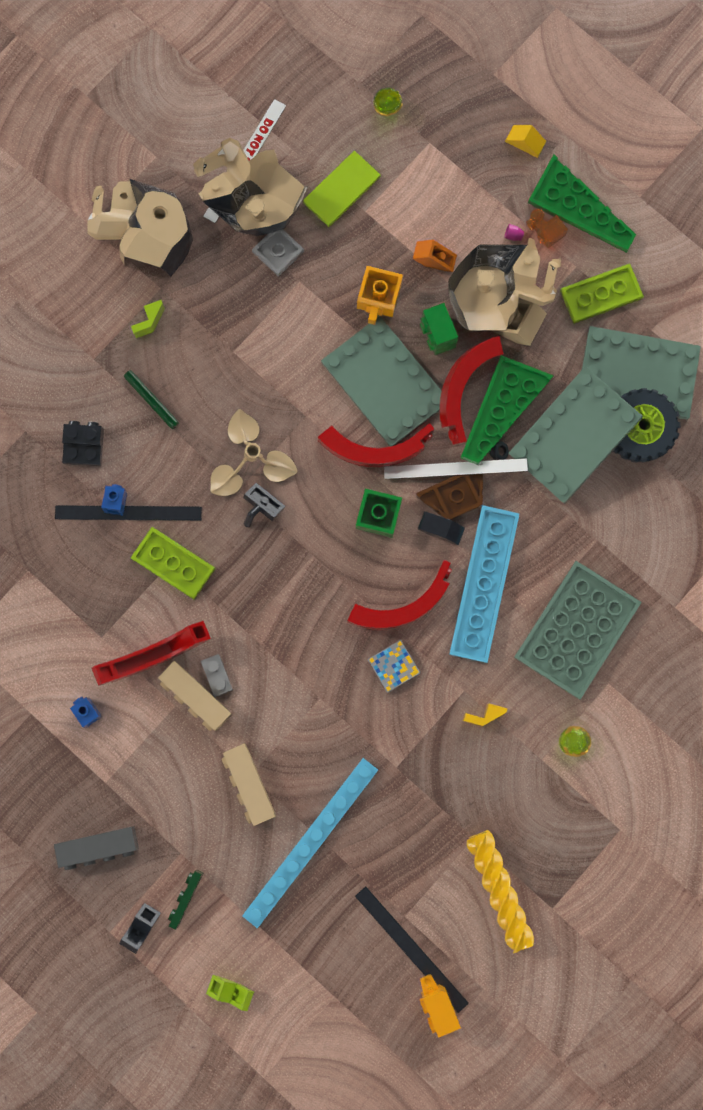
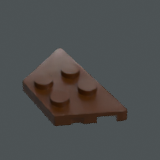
M483 473L455 475L417 492L416 497L441 517L452 520L483 505Z

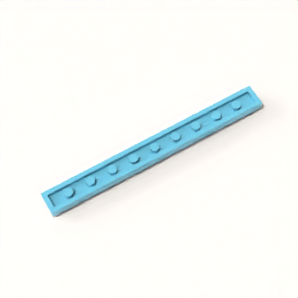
M362 758L242 917L256 928L261 925L377 773V768Z

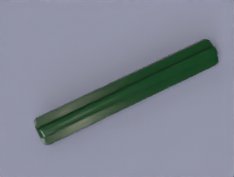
M132 370L124 374V378L171 429L179 425L177 419Z

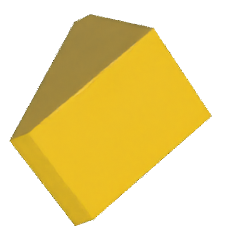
M513 125L505 142L538 158L546 140L533 125Z

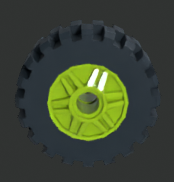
M647 388L634 389L620 396L643 416L639 422L644 424V430L639 427L638 422L613 452L615 454L618 453L625 460L643 463L658 459L665 455L669 449H672L675 445V440L679 437L678 429L681 428V422H678L679 412L675 411V404L667 400L668 396L665 394L661 395L654 389L647 390Z

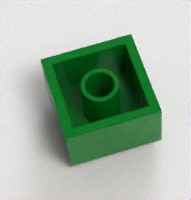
M445 303L423 310L422 317L420 318V328L422 333L428 337L426 342L429 350H433L434 355H438L456 348L458 335Z
M365 488L356 522V529L393 538L402 497Z

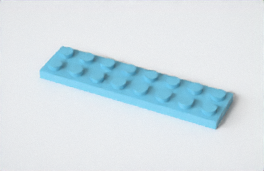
M484 505L481 507L449 655L488 663L519 513Z

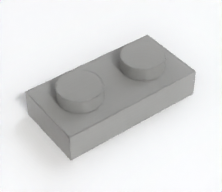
M219 654L201 661L214 697L233 691Z

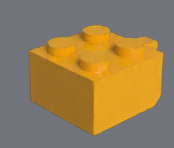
M366 266L358 295L357 309L370 313L368 318L369 324L375 325L378 315L393 317L402 285L403 274Z
M431 974L420 978L423 991L421 992L422 998L419 1000L424 1014L429 1013L430 1015L427 1020L432 1034L437 1033L439 1038L461 1029L445 987L440 984L437 985Z

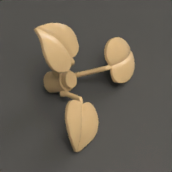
M239 409L229 422L228 436L235 444L244 442L246 445L244 458L235 471L229 465L216 467L211 475L210 491L218 496L235 494L243 483L242 478L237 473L247 460L253 462L260 458L265 463L263 473L272 482H282L297 473V468L291 458L281 451H271L267 455V460L263 458V455L260 454V447L256 443H250L259 434L258 423Z

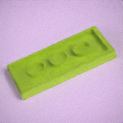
M354 150L303 200V203L330 227L381 175Z
M630 263L560 289L573 324L644 298Z
M151 527L131 556L132 560L193 600L196 599L216 569L154 527Z

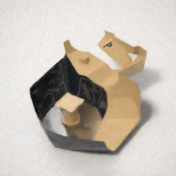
M232 138L220 142L221 147L204 158L200 157L193 164L197 177L203 176L221 166L227 167V172L207 182L198 194L202 198L203 203L235 231L243 234L260 236L285 229L296 214L308 186H303L279 165L274 149L260 152L249 161L239 141Z
M132 179L129 182L120 181L113 188L111 211L104 213L102 212L104 190L102 186H97L92 196L94 205L93 213L88 219V234L96 240L121 239L119 252L123 264L125 256L161 267L171 277L184 262L193 242L189 221L176 194Z
M529 238L527 245H478L457 266L448 280L449 297L458 322L468 330H507L516 315L518 298L541 306L553 302L557 292L554 288L557 268L561 266V257L560 259H552L549 262L545 284L540 289L535 285L540 263L535 239Z

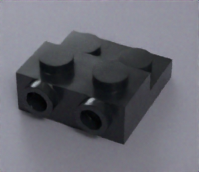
M69 421V424H64L62 463L101 466L104 437L103 427L99 426L97 422H88L87 425H80L79 421Z

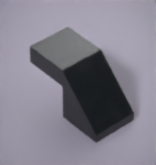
M424 511L418 530L430 536L440 537L454 545H459L465 527L452 520Z
M144 903L119 944L136 954L161 913Z

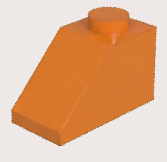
M433 239L417 241L413 259L423 266L447 272H453L457 254Z

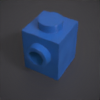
M116 484L105 487L101 507L104 513L123 515L127 498L125 488Z
M82 696L73 702L74 706L70 708L83 728H87L102 718V715L88 697L83 698Z

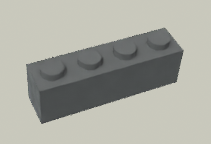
M135 826L57 843L54 844L58 868L64 867L65 870L77 868L76 864L84 863V866L96 864V859L103 858V862L115 859V855L122 854L123 857L135 855L134 851L138 850L139 846Z

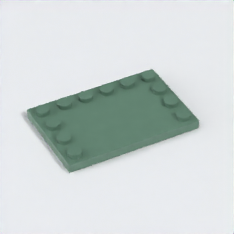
M381 316L377 317L375 325L368 324L321 360L324 367L389 447L398 444L440 411L441 389Z
M589 326L582 369L586 366L619 396L634 389L647 388V390H657L659 394L668 396L667 400L669 402L672 401L675 404L674 409L680 415L678 418L688 420L690 418L701 346Z
M585 366L513 447L509 454L514 459H527V470L565 504L643 416Z
M575 561L514 658L578 700H581L642 602L578 561Z

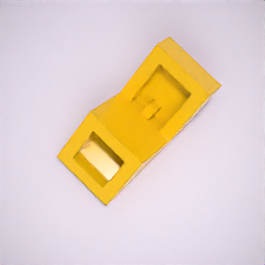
M488 703L484 718L465 713L463 721L484 726L507 713L508 709Z

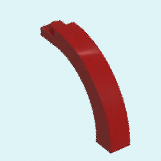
M500 336L485 340L467 350L454 363L445 379L440 397V421L442 428L449 426L448 435L453 445L467 442L461 418V399L464 387L472 373L482 363L504 354Z
M429 423L405 442L383 448L366 447L354 443L340 434L333 425L317 438L318 442L325 449L346 462L364 467H386L408 461L424 451L425 446L422 442L427 443L433 437L434 427Z
M443 560L432 585L420 598L411 604L392 610H374L355 603L347 623L366 629L382 630L398 628L418 620L427 614L445 594L450 583L443 579H448L452 571L449 568L451 563Z
M204 621L188 625L177 633L148 647L95 665L91 669L98 686L109 682L113 683L171 660L210 640L211 637Z

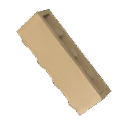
M173 661L158 677L162 681L160 685L166 691L171 689L176 694L174 698L181 705L186 703L190 707L188 711L195 718L201 717L204 720L202 724L209 731L212 729L218 731L232 715L225 706L176 661Z
M244 743L224 752L222 762L225 768H229L232 775L229 778L233 787L237 786L239 790L237 797L240 804L245 805L247 809L245 816L248 823H252L255 826L276 817L274 808L247 745Z

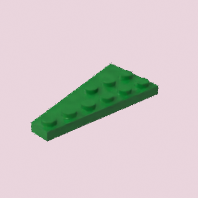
M553 154L528 200L530 205L626 253L636 236L621 219H618L611 212L612 210L608 206H605L599 200L600 198L580 179H577L570 172V169L566 165L564 166L558 160V157Z
M501 355L460 458L478 465L554 375Z

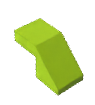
M162 300L144 306L149 320L131 326L136 338L155 331L165 310Z
M213 975L206 994L217 1001L230 1003L242 1011H248L254 991L239 983Z

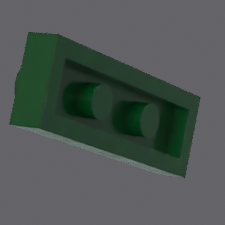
M195 870L194 873H189L185 882L188 886L185 892L181 891L178 896L177 902H179L176 910L173 909L168 918L171 922L168 927L175 930L179 927L204 874L203 872Z

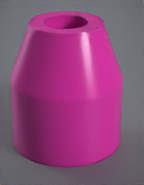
M508 224L504 238L511 241H521L524 231L518 226Z

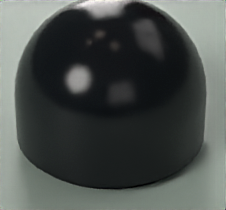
M500 441L490 450L489 454L494 460H505L508 457L509 449L505 442ZM499 447H501L504 450V454L502 456L499 454Z

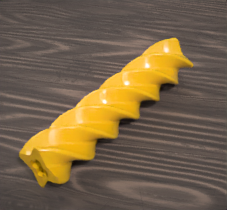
M486 830L468 837L467 848L475 856L474 865L476 870L483 875L482 885L490 893L489 901L491 907L498 912L497 922L506 931L505 942L507 946L514 950L513 954L534 945L533 932L526 924L525 912L518 905L517 893L510 886V876L503 867L501 854L495 848V839L492 833Z

